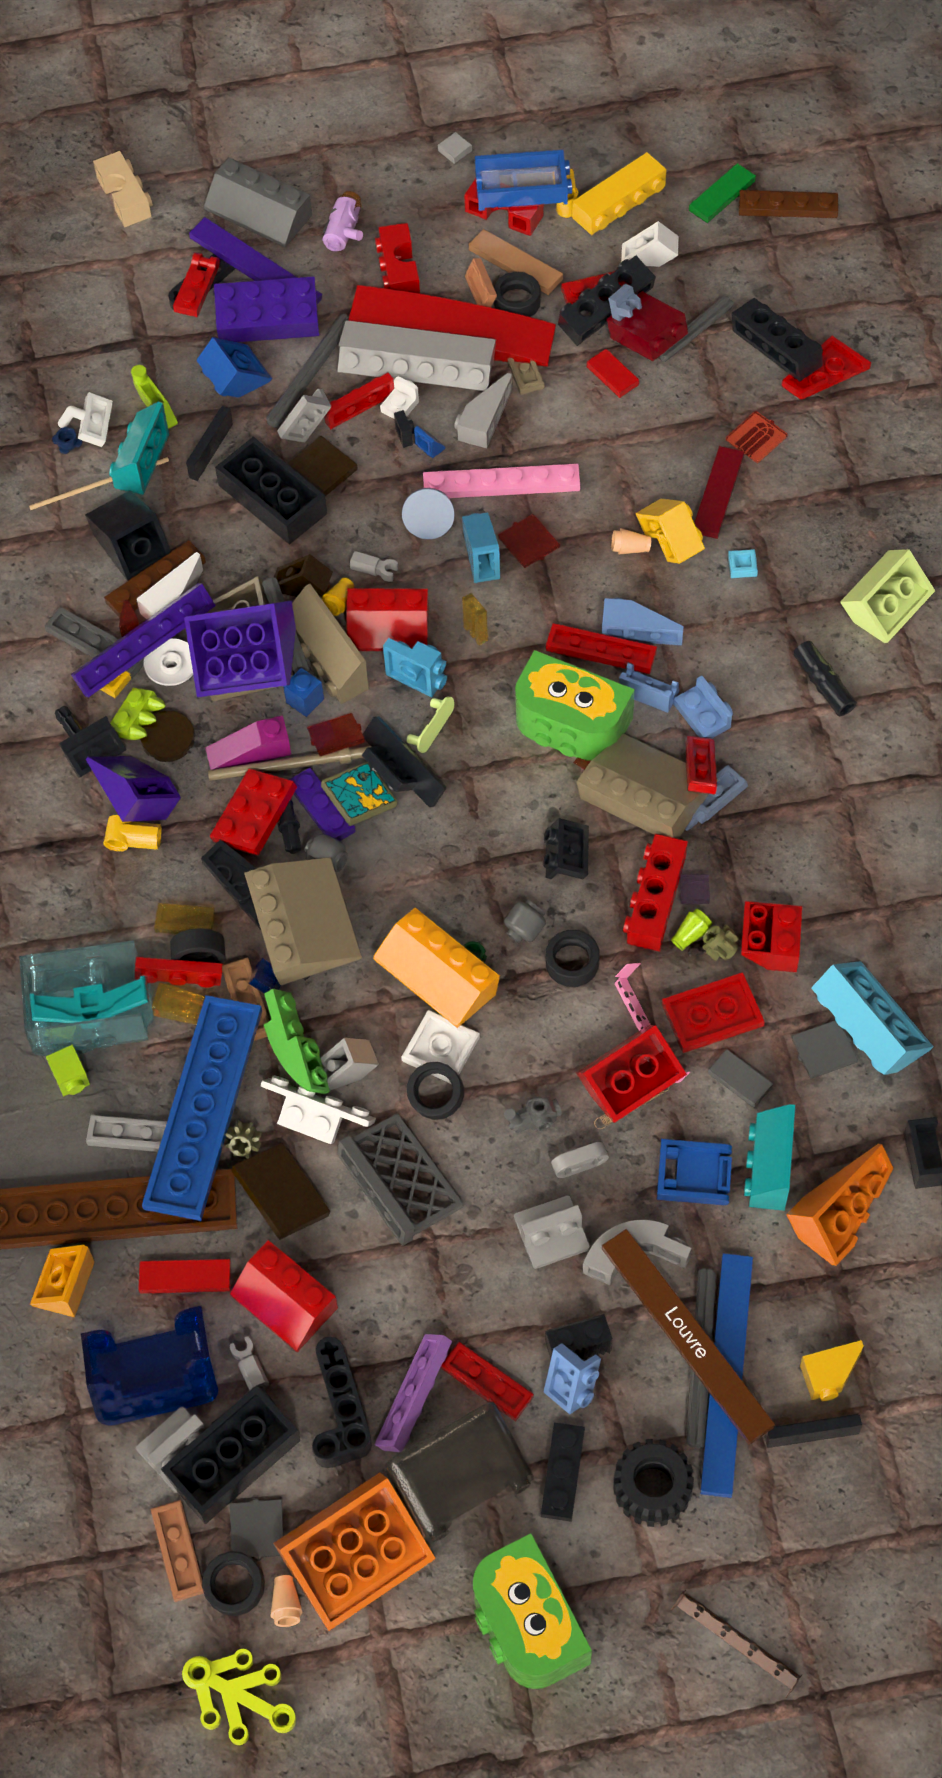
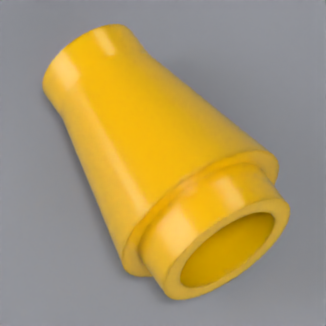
M341 578L334 587L322 596V601L333 616H338L346 609L348 588H354V583L348 578Z

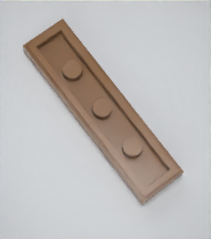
M485 229L469 243V251L506 272H525L532 275L538 281L541 291L547 295L563 280V273Z

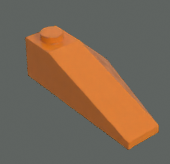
M882 1144L875 1145L810 1191L786 1214L798 1239L831 1265L837 1266L855 1246L858 1240L856 1233L861 1223L867 1222L870 1216L867 1211L873 1199L879 1198L894 1169Z

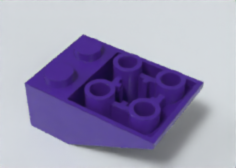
M132 756L87 757L86 759L122 822L166 820L181 799L168 776Z

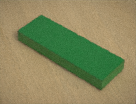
M737 163L689 205V211L706 223L710 222L739 196L740 190H746L755 182L756 175Z

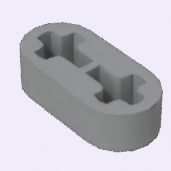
M595 1142L555 1157L551 1164L558 1178H565L605 1163L609 1156L602 1142Z

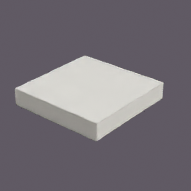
M428 1010L401 1059L403 1062L416 1068L427 1062H441L449 1065L459 1075L478 1042L480 1033L463 1025L456 1028L443 1016ZM431 1074L451 1084L450 1080L444 1075Z

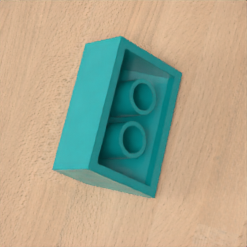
M156 402L137 412L133 422L129 423L127 437L124 442L120 443L117 460L112 462L109 470V475L112 477L115 489L130 490L133 493L144 495L169 436L163 403Z
M789 1104L757 1113L756 1123H750L748 1141H754L753 1151L748 1150L746 1168L752 1169L751 1179H745L744 1196H749V1207L785 1211L790 1188L795 1105Z

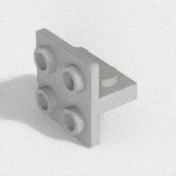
M564 1196L514 1214L515 1223L534 1269L588 1251L590 1248L582 1228L581 1211L578 1205L573 1206L570 1196Z
M180 1407L136 1447L138 1453L175 1493H177L176 1489L163 1474L161 1468L204 1432L205 1427L195 1414L191 1416L184 1407Z

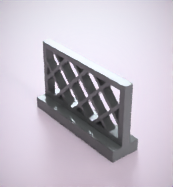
M398 1113L353 1138L349 1135L339 1141L337 1155L402 1246L411 1242L414 1235L463 1208L460 1198ZM396 1125L402 1133L401 1140L383 1137L385 1130ZM366 1140L378 1143L376 1154L364 1152L359 1144ZM381 1145L399 1147L397 1158L379 1155ZM402 1148L415 1151L418 1155L417 1163L400 1160ZM377 1162L394 1165L393 1176L379 1174L376 1170ZM398 1166L415 1170L413 1182L395 1178ZM418 1171L430 1173L435 1179L434 1185L417 1183ZM398 1185L411 1188L409 1200L397 1198L392 1192L393 1186ZM414 1189L432 1193L430 1204L412 1201ZM435 1194L447 1196L452 1204L446 1208L433 1206ZM410 1208L428 1211L426 1219L415 1224L409 1216Z

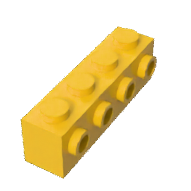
M646 152L572 202V218L591 235L599 230H603L609 223L618 217L624 216L627 211L636 205L642 204L645 199L654 193L660 192L666 186V168Z

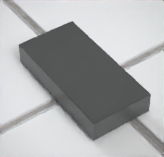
M727 1049L708 1070L710 1076L753 1108L758 1105L773 1086L772 1082Z

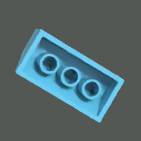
M861 961L833 964L812 986V990L817 994L818 1001L832 1012L836 1023L841 1028L847 1030L853 1037V1043L856 1047L868 1055L872 1066L880 1073H883V1075L899 1072L934 1047Z

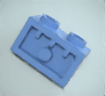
M703 676L697 678L695 687L673 698V705L698 737L712 739L731 728L733 711L730 705L719 698L715 686L711 682H707Z
M561 1343L553 1348L544 1393L569 1414L579 1408L587 1407L594 1397L593 1390L599 1376L598 1370L601 1358L594 1355L588 1360L583 1361L576 1353Z

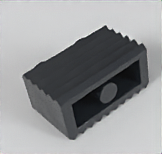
M604 1314L545 1331V1342L550 1359L553 1348L561 1343L584 1360L594 1355H604L605 1352L610 1354L612 1351L613 1338Z

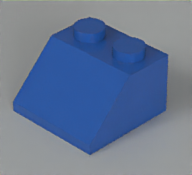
M212 337L196 360L201 366L203 374L214 384L216 392L225 397L239 398L272 380V377L246 344Z

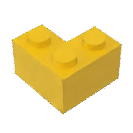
M659 499L635 513L644 534L658 539L667 562L680 564L705 549L702 543V533L695 527L692 520V510L685 501Z

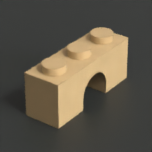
M118 151L93 161L96 177L105 194L118 191L112 194L115 211L124 227L151 217L150 206H153L151 197L148 192H143L142 182L138 175L134 176V170L129 159L125 160L121 152Z

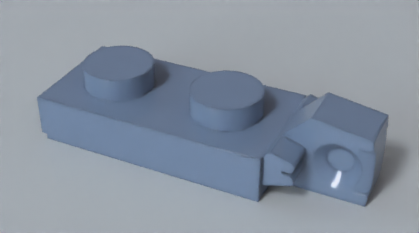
M729 765L725 766L716 774L718 778L716 794H709L692 816V820L685 830L688 831L698 822L702 824L706 820L708 821L748 787L747 781Z

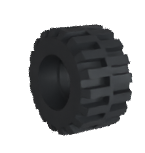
M646 1439L644 1445H641L638 1441L633 1444L632 1450L627 1448L623 1452L622 1459L618 1460L614 1473L613 1489L619 1508H624L623 1513L628 1518L631 1515L635 1517V1523L648 1522L647 1527H654L655 1522H660V1525L664 1526L668 1524L669 1519L677 1520L680 1512L684 1513L687 1509L693 1490V1469L691 1464H687L688 1457L684 1452L679 1454L678 1447L674 1444L671 1447H667L666 1441L661 1439L659 1444H653V1439ZM646 1469H658L668 1475L672 1482V1488L663 1496L649 1497L637 1489L634 1482L635 1477Z

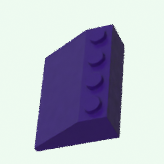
M292 601L184 617L197 697L290 685L296 632Z

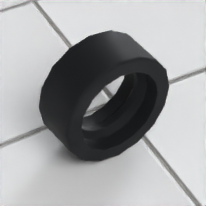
M511 272L500 277L495 283L494 289L497 294L494 301L495 309L531 317L540 308L541 288L538 281L532 275L525 272ZM514 289L525 290L532 295L530 299L522 303H511L502 296Z
M203 928L188 929L174 935L170 941L171 960L222 964L226 960L224 936L217 931Z
M565 930L557 933L546 947V969L549 976L558 984L566 987H579L587 984L595 977L599 969V947L596 941L588 933L580 930ZM566 946H578L588 952L589 963L581 970L567 971L557 965L556 954L561 948Z
M427 1062L417 1067L410 1075L407 1083V1097L411 1106L423 1117L432 1120L445 1119L453 1115L461 1106L464 1098V1084L457 1072L449 1065L441 1062ZM431 1074L444 1075L452 1084L453 1093L450 1100L438 1108L426 1106L419 1097L420 1083Z
M230 1551L218 1555L208 1564L203 1573L202 1588L204 1596L214 1609L224 1615L239 1616L248 1613L258 1605L264 1594L265 1580L262 1570L253 1558L242 1552ZM232 1564L241 1565L246 1568L252 1578L250 1593L245 1599L236 1603L222 1600L215 1589V1580L219 1571Z

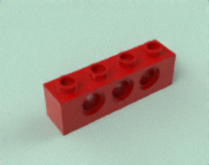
M655 834L653 843H647L644 853V860H647L645 868L640 867L637 884H641L639 892H633L630 908H634L632 917L626 916L623 932L627 933V944L660 952L685 863L688 841ZM662 865L667 867V869L660 870L656 867ZM655 889L660 891V893L652 894L649 891ZM651 914L654 917L648 919L644 918L642 915Z

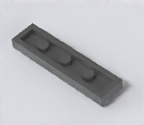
M62 607L45 624L46 632L93 658L119 640ZM144 658L126 670L130 673L131 679L143 667Z

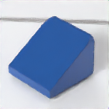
M419 426L414 428L415 444L428 456L434 458L445 450V446L429 432Z

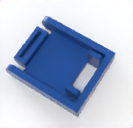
M661 1139L657 1200L728 1205L729 1196L725 1194L730 1192L732 1157L720 1155H731L732 1146L718 1143ZM666 1159L678 1160L676 1180L665 1179Z

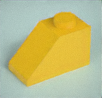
M862 1340L802 1356L800 1367L811 1400L820 1398L821 1401H829L839 1396L838 1393L842 1392L861 1355L864 1346Z

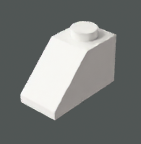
M658 221L622 244L621 262L625 259L630 260L637 255L646 266L660 267L678 256L679 236Z

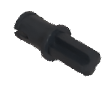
M292 800L289 801L279 819L278 830L282 833L285 851L295 854L302 847L298 832L300 823L296 820Z

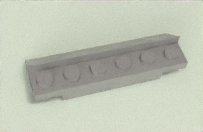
M346 320L338 345L340 346L337 372L380 377L389 373L393 379L399 376L412 382L485 391L490 385L496 339Z

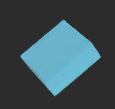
M755 549L728 552L731 578L757 577Z

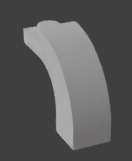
M652 1220L628 1221L607 1230L595 1241L583 1262V1274L611 1285L617 1269L601 1248L604 1243L625 1229L629 1231L645 1254L658 1256L684 1269L690 1260L692 1248L688 1247V1244L679 1238H668L669 1225Z

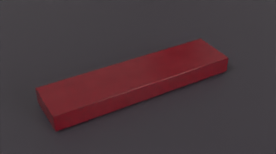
M722 446L718 448L694 522L695 527L700 530L702 536L715 539L719 537L744 458V451Z

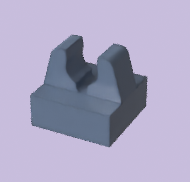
M624 284L608 298L612 318L621 321L624 317H632L633 309L642 308L641 299L634 293L633 287Z

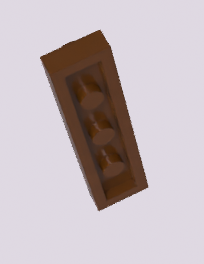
M740 190L739 216L837 218L838 193Z
M188 540L104 597L105 602L122 620L139 608L137 603L139 596L194 553L198 552L200 554L202 565L206 563L205 556Z

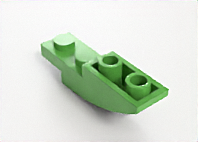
M271 989L264 995L272 1020L265 1023L264 1028L274 1053L287 1073L306 1091L321 1094L329 1093L327 1074L323 1069L319 1047L315 1039L304 1037L303 1026L299 1021L296 1002L292 997V993Z

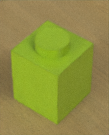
M73 1044L46 1056L63 1097L68 1094L80 1093L86 1086L90 1085Z

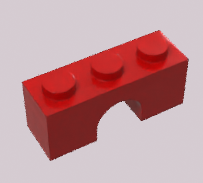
M476 178L464 195L465 212L487 220L492 212L507 210L509 228L528 236L532 235L544 216V204L489 207L479 211ZM500 183V188H511V187H512V186H507V185H504V184Z
M408 223L378 227L379 237L375 238L377 253H382V256L379 257L380 271H385L386 273L385 276H382L383 287L385 289L420 294L416 261H401L413 258Z

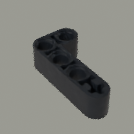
M325 1337L316 1346V1356L338 1428L317 1435L313 1440L312 1450L317 1464L324 1468H333L367 1456L371 1451L372 1441L343 1345L335 1337ZM328 1351H332L335 1356L336 1365L332 1367L326 1353ZM337 1378L347 1380V1384L342 1388H335L331 1385ZM348 1406L356 1409L354 1415L350 1417H344L340 1414L341 1410ZM355 1435H361L365 1438V1441L360 1446H353L349 1443L350 1439ZM325 1445H333L335 1447V1451L329 1456L319 1453L320 1449Z

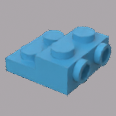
M390 638L387 639L383 645L387 676L431 698L437 690H441L447 681V676L443 674L446 661L441 658V652L434 646L425 645L417 641L413 649H411L404 642H397Z

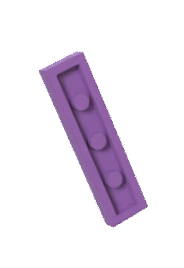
M424 1335L374 1444L380 1449L402 1453L407 1445L415 1422L422 1413V1407L429 1391L434 1386L438 1371L447 1357L452 1341L446 1336Z

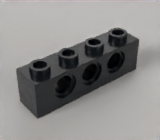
M637 255L630 260L625 259L618 265L615 272L611 275L609 273L605 274L598 281V285L592 289L587 288L584 290L576 302L573 304L567 303L559 312L558 325L578 346L607 324V318L612 315L609 301H602L600 297L606 296L609 298L622 287L619 282H627L633 287L636 295L642 291L647 293L653 288L656 276ZM588 311L592 315L584 316L580 312Z
M756 298L751 299L731 313L733 332L798 381H802L823 366V349L821 345L807 337L801 329L792 326L783 316L777 315L768 305L762 304Z

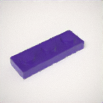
M311 768L289 779L294 781L297 786L294 792L295 797L323 834L341 841L356 832L355 826L348 825L322 789V782Z

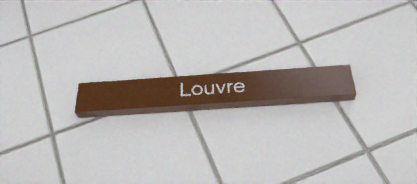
M625 1229L604 1243L601 1248L746 1442L750 1445L775 1427L774 1422L629 1231Z

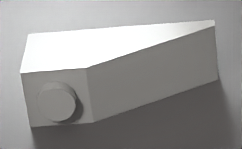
M505 374L465 406L462 415L458 414L455 421L458 441L483 448L488 447L513 390L512 374Z

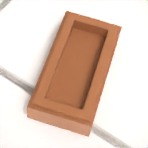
M473 258L465 278L476 304L491 308L497 294L481 258Z

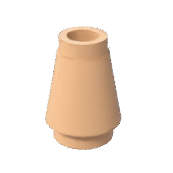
M620 528V531H613L611 550L618 552V555L650 551L651 536Z
M281 1575L274 1579L271 1618L274 1619L275 1625L280 1627L296 1625L300 1622V1616L303 1611L293 1577Z

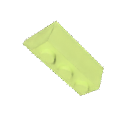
M909 549L888 550L840 602L855 624L882 642L888 643L935 592V589Z

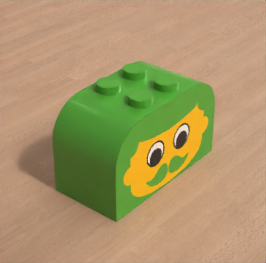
M534 650L516 683V723L523 735L534 740L540 746H549L559 750L565 756H574L591 762L604 749L616 743L622 734L626 733L633 719L635 689Z
M531 1533L489 1554L479 1563L473 1577L476 1606L474 1610L475 1620L483 1635L488 1633L491 1638L489 1639L491 1645L489 1648L496 1663L499 1665L503 1662L507 1672L514 1681L527 1688H545L591 1664L592 1650Z

